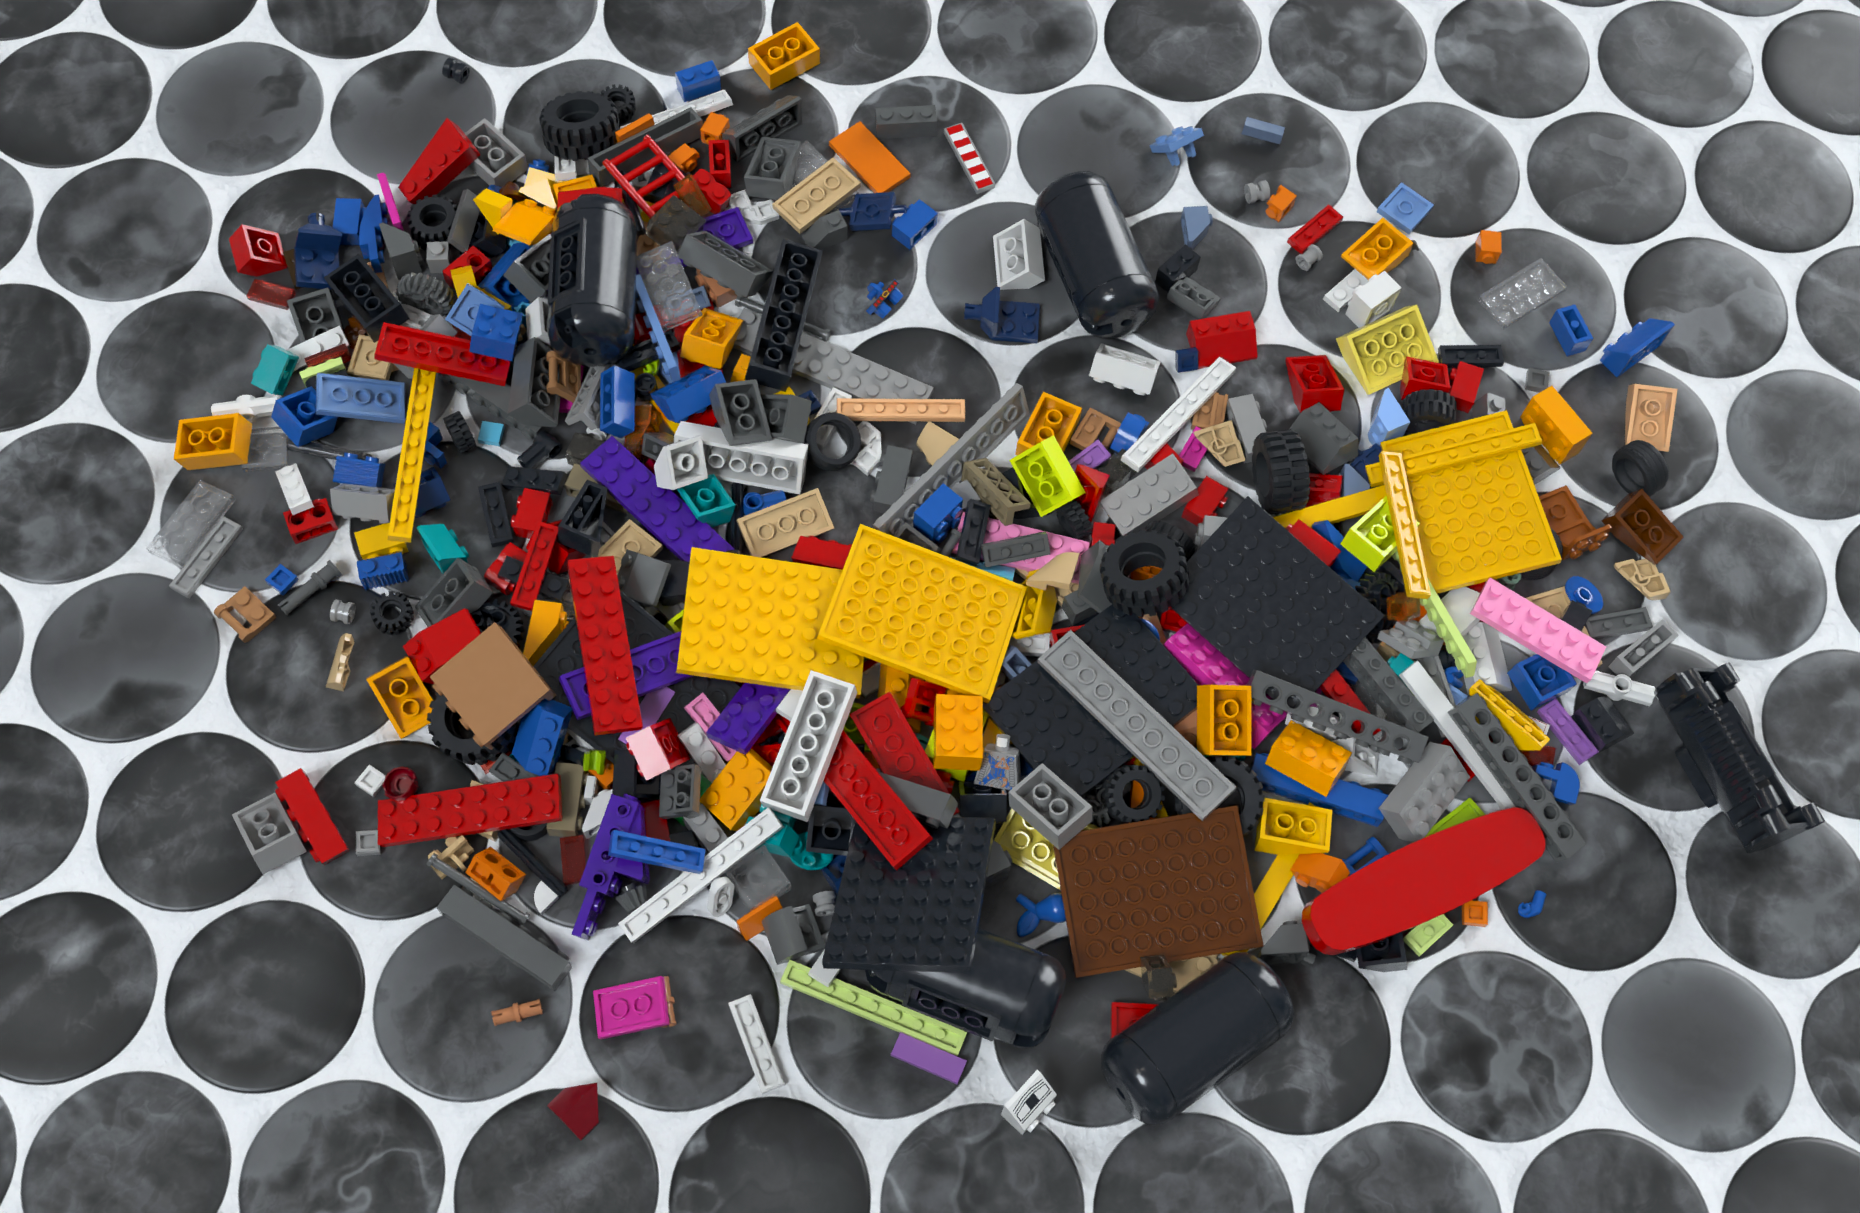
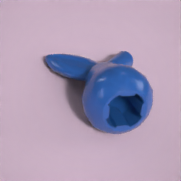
M1061 893L1050 894L1037 904L1023 894H1019L1016 898V901L1027 909L1017 923V934L1019 937L1031 934L1038 926L1039 920L1053 923H1063L1066 921Z

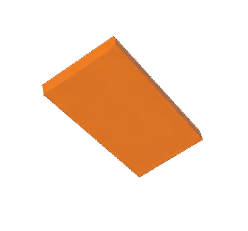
M861 121L829 141V146L874 193L890 192L911 178V173Z

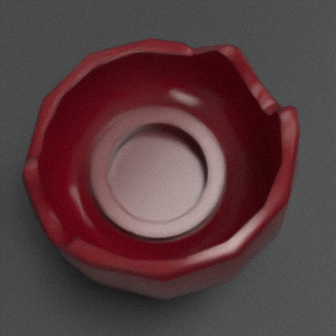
M403 766L393 768L387 773L382 783L385 791L384 795L395 801L406 800L410 796L415 795L419 785L415 772Z

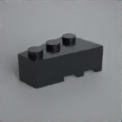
M586 480L558 526V543L589 556L598 557L607 487Z

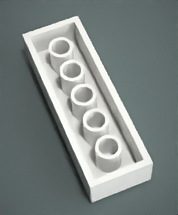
M680 421L674 435V443L700 435L707 475L714 474L719 480L782 490L795 494L801 493L805 481L808 444L772 438L771 441L729 446L721 428Z
M812 670L810 671L762 793L760 802L763 807H769L771 810L808 822L857 695L855 685Z

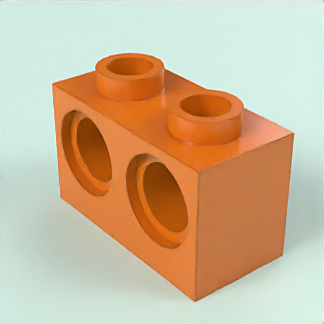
M491 846L474 855L465 872L500 901L516 893L526 876L524 872Z

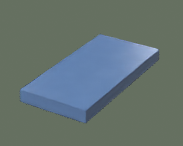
M317 373L316 414L404 424L406 420L405 383Z

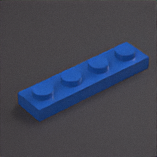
M613 830L610 837L608 856L701 874L704 866L705 849Z

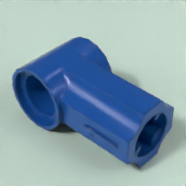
M779 490L765 494H758L756 492L746 494L743 499L744 516L785 501V493Z

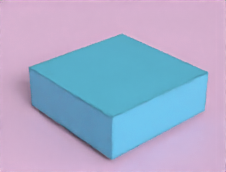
M482 421L478 443L500 446L505 429L504 424Z

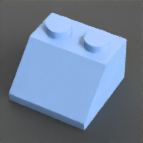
M1389 388L1385 389L1368 431V439L1372 445L1377 443L1380 446V442L1403 437L1410 424L1409 419Z

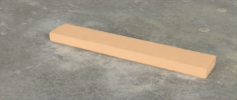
M837 398V413L849 417L852 421L965 422V399Z

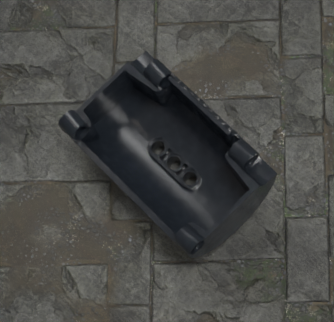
M1730 662L1717 668H1691L1681 673H1674L1655 689L1654 695L1684 744L1682 748L1675 751L1676 757L1702 802L1708 808L1719 804L1747 853L1766 849L1825 822L1814 802L1803 807L1798 806L1796 808L1776 776V772L1734 702L1727 694L1728 691L1735 688V684L1741 681Z

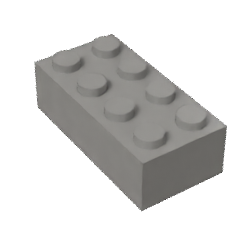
M1172 453L1102 499L1100 503L1124 538L1127 536V533H1138L1139 530H1144L1149 522L1160 521L1197 497L1199 493L1191 478Z
M1429 742L1422 753L1419 763L1414 762L1379 807V810L1399 839L1416 842L1425 838L1470 776L1451 746Z

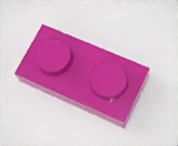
M1196 426L1193 432L1201 429ZM1192 432L1179 456L1184 460L1182 466L1195 472L1208 449Z

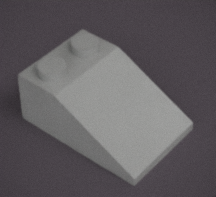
M276 793L232 814L262 874L307 852Z

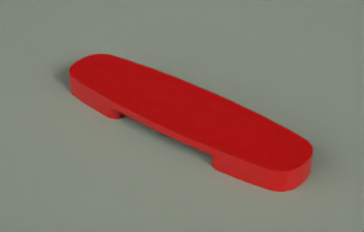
M1517 807L1496 811L1441 830L1378 859L1308 902L1302 911L1301 921L1303 928L1313 946L1323 954L1328 955L1352 951L1382 941L1477 898L1527 868L1544 853L1545 838L1543 832L1529 812Z

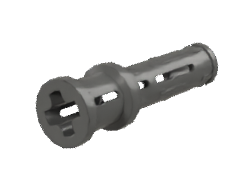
M328 560L326 566L317 573L313 572L310 580L277 605L288 615L319 589H326L328 583L337 576L341 577L342 574Z

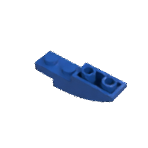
M379 194L374 195L362 217L359 231V245L364 259L370 258L374 273L383 272L382 263H385L383 250L380 251V247H383L382 240L384 238L379 224L385 223L389 225L388 219L384 218V215H388L386 203H381Z

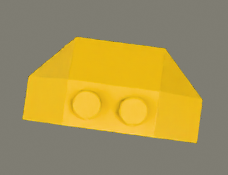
M1039 569L1029 571V573L1026 575V578L1028 579L1029 577H1031ZM1027 579L1020 584L1026 586L1027 589L1011 637L1022 639L1051 632L1057 604L1054 586L1047 585L1045 591L1027 586Z
M1480 679L1470 687L1469 695L1478 693L1485 700L1488 709L1499 719L1501 727L1512 737L1518 750L1540 751L1550 740L1532 719L1493 687L1486 685ZM1475 716V720L1479 724V719Z

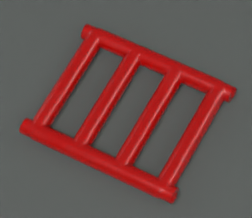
M646 135L642 142L610 161L605 159L602 162L609 173L650 219L656 216V212L685 194H693L696 191L689 180L649 135ZM648 147L656 155L625 175H622L616 168V166ZM660 163H663L669 170V172L637 191L629 183ZM673 178H676L682 185L681 188L651 206L642 198Z

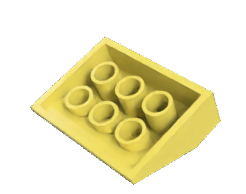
M1417 304L1399 309L1336 338L1344 360L1367 395L1402 380L1406 356L1439 363Z
M1011 808L1006 822L1003 823L994 841L1001 845L1003 851L1007 850L1013 863L1060 890L1053 844ZM1089 823L1081 831L1097 829L1099 827Z

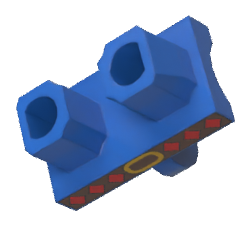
M894 279L884 292L882 290L884 287L882 282L878 284L870 283L867 287L869 291L867 298L869 300H872L874 297L877 299L866 312L870 315L874 312L883 319L891 310L884 300L887 298L892 304L896 305L904 296L896 288L899 283Z

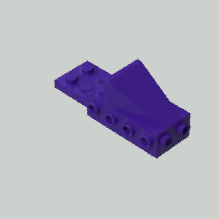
M611 794L579 886L587 889L571 935L588 941L590 936L593 937L598 926V923L595 922L598 913L602 914L606 904V900H603L604 896L614 898L615 893L619 894L623 881L620 880L621 876L649 884V865L647 863L608 856L610 837L613 830L646 836L645 808L640 804L641 801L637 800L634 796L624 794L623 797Z

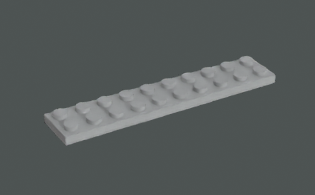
M744 308L738 319L744 320L733 348L751 355L761 314ZM802 332L792 371L794 374L830 389L834 387L851 395L854 399H930L934 391V387ZM908 421V422L913 423V424L916 425L918 421Z
M1016 383L997 403L993 404L988 412L980 417L940 459L936 460L926 473L921 475L917 482L908 488L873 524L874 529L895 536L905 522L913 527L914 512L943 483L950 488L954 483L962 482L964 462L987 458L1030 415L1023 386Z
M1071 630L1038 658V663L1145 767H1148L1201 821L1207 818L1236 790V787Z

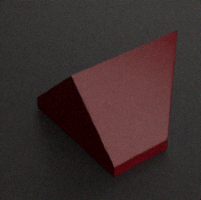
M597 1083L564 1088L547 1105L580 1141L599 1124Z

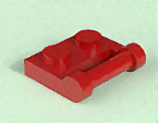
M911 678L905 704L900 707V710L906 719L913 718L923 721L928 726H934L936 694H945L947 688ZM916 704L930 707L929 712L925 713L915 710Z

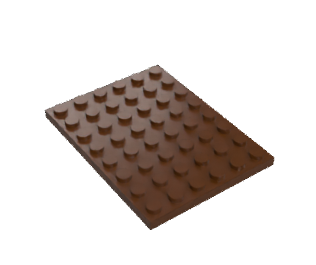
M1237 806L1215 809L1203 821L1194 813L1080 831L1060 850L1053 845L1076 978L1264 947Z

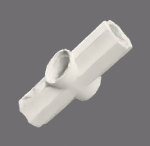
M242 395L237 397L236 401L212 404L211 413L212 416L239 413L252 423L258 417L272 416L275 401L280 398L278 395L258 398L252 395Z
M1595 670L1592 679L1588 683L1583 682L1585 689L1606 694L1615 701L1624 699L1650 706L1655 697L1654 686L1632 681L1625 674L1614 676Z

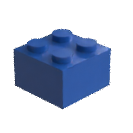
M480 304L471 334L469 352L512 361L521 329L523 313Z
M312 386L276 400L271 416L297 447L333 433L338 418L336 416L316 414V390Z
M943 483L914 512L913 528L934 544L937 542L941 543L946 538L947 532L959 525L963 511V499Z
M1538 654L1517 663L1507 673L1531 711L1568 693L1577 685L1570 673Z

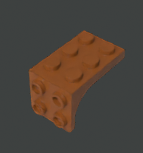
M1567 485L1539 496L1549 526L1559 535L1560 541H1562V561L1568 558L1576 559L1587 550L1590 552L1597 550L1602 546L1601 542L1609 537L1608 533L1612 529L1611 525L1608 524L1598 529L1594 528Z

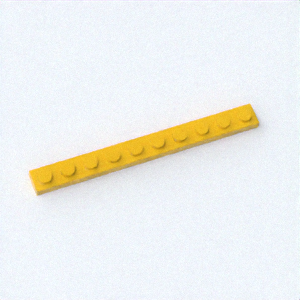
M414 368L388 531V540L411 543L437 372Z

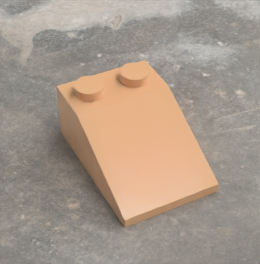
M1641 384L1628 385L1625 412V445L1635 440H1642L1653 445L1658 451L1669 452L1678 389Z

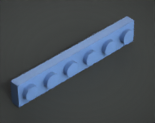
M640 274L636 275V298L639 297V301H637L640 313L645 312L646 316H643L646 328L651 327L652 331L649 332L653 344L657 343L658 345L655 349L658 358H663L664 360L661 364L665 375L669 374L672 382L680 380L676 362Z

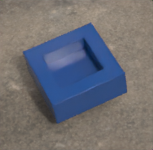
M282 564L265 579L268 585L283 596L299 580L295 574Z

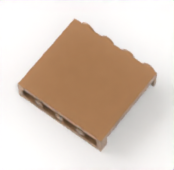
M495 622L430 676L435 683L432 687L440 696L444 694L448 699L446 705L452 712L459 713L462 717L459 719L460 723L467 730L471 729L473 731L475 742L481 748L485 746L490 750L494 748L491 744L544 698L550 701L556 696L509 635Z

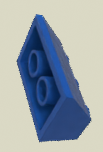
M523 242L514 243L478 285L481 289L509 304L512 311L521 302H529L503 276L511 264L531 248Z
M1652 318L1644 323L1639 322L1632 328V332L1622 334L1618 338L1617 343L1607 345L1603 350L1604 355L1600 361L1618 378L1660 347L1675 324L1671 321Z
M705 365L650 395L668 420L680 423V421L685 422L688 420V416L694 413L704 412L707 406L711 405L709 394L714 385L726 383L721 370Z
M544 698L522 717L512 754L524 770L539 776L550 775L555 770L572 715V707L554 700L548 701Z

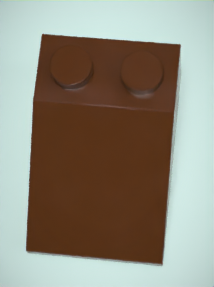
M1642 488L1629 493L1601 520L1605 526L1611 525L1612 529L1610 532L1617 539L1654 565L1658 564L1684 538Z

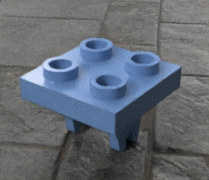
M1181 126L1173 129L1172 134L1168 136L1163 135L1156 138V142L1149 146L1152 153H1166L1171 165L1178 166L1180 161L1177 150L1183 147L1188 157H1195L1196 151L1193 141L1204 136L1201 128H1193V126L1183 128Z

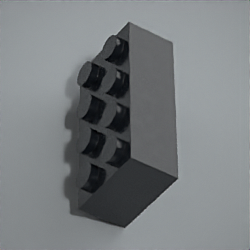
M359 254L323 277L333 293L374 343L379 340L383 322L402 325L410 319L399 301Z

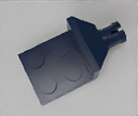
M311 213L308 216L309 224L298 229L294 247L296 287L331 289L323 277L339 267L338 250L342 233L331 226L325 225V217L321 213L318 214L319 221L316 220V213Z
M995 287L984 296L982 304L965 303L964 320L980 321L981 329L991 340L1023 343L1038 342L1039 303L999 301L1000 287Z

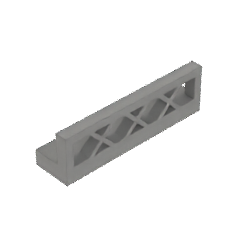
M615 363L590 367L565 419L568 425L582 420L590 430L598 428L600 424L601 373L614 365L617 366Z

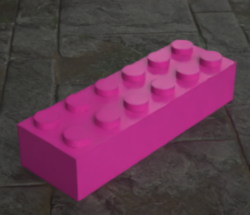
M1186 624L1164 643V647L1198 685L1247 686L1249 678L1189 624ZM1251 703V747L1253 749L1260 745L1287 717L1285 711L1281 715L1270 711V706L1262 703L1260 707Z

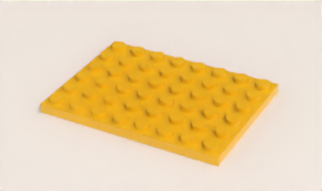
M1505 410L1380 442V447L1382 451L1402 453V456L1509 430L1513 426L1508 412ZM1522 450L1407 478L1415 520L1420 523L1417 530L1427 577L1437 594L1486 582L1489 578L1494 580L1561 563L1560 553Z
M860 524L817 639L964 695L982 696L983 702L989 703L1027 587Z
M692 547L676 673L803 691L812 670L855 685L857 690L855 698L859 699L861 696L864 656L817 639L842 570Z

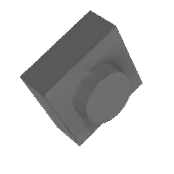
M1529 368L1526 373L1525 390L1540 393L1547 389L1550 372Z

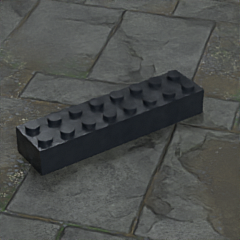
M782 239L744 380L756 379L757 384L786 392L792 375L823 250Z

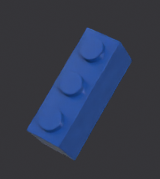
M614 365L601 373L600 431L621 439L632 433L635 427V374Z

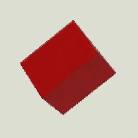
M1077 464L1075 474L1086 493L1073 500L1077 501L1082 509L1084 508L1085 514L1089 517L1088 521L1092 522L1110 475L1082 464Z

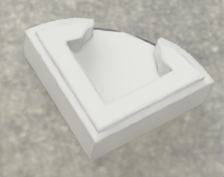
M540 881L534 893V901L539 913L542 915L559 897L544 882Z

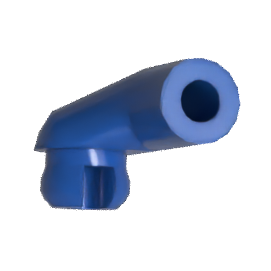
M1537 890L1534 893L1532 902L1520 903L1518 906L1519 915L1524 918L1539 915L1542 912L1546 893Z

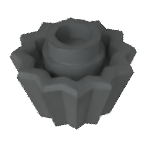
M635 883L629 884L621 888L622 894L615 897L623 908L629 912L648 901L646 884L643 883L638 886Z

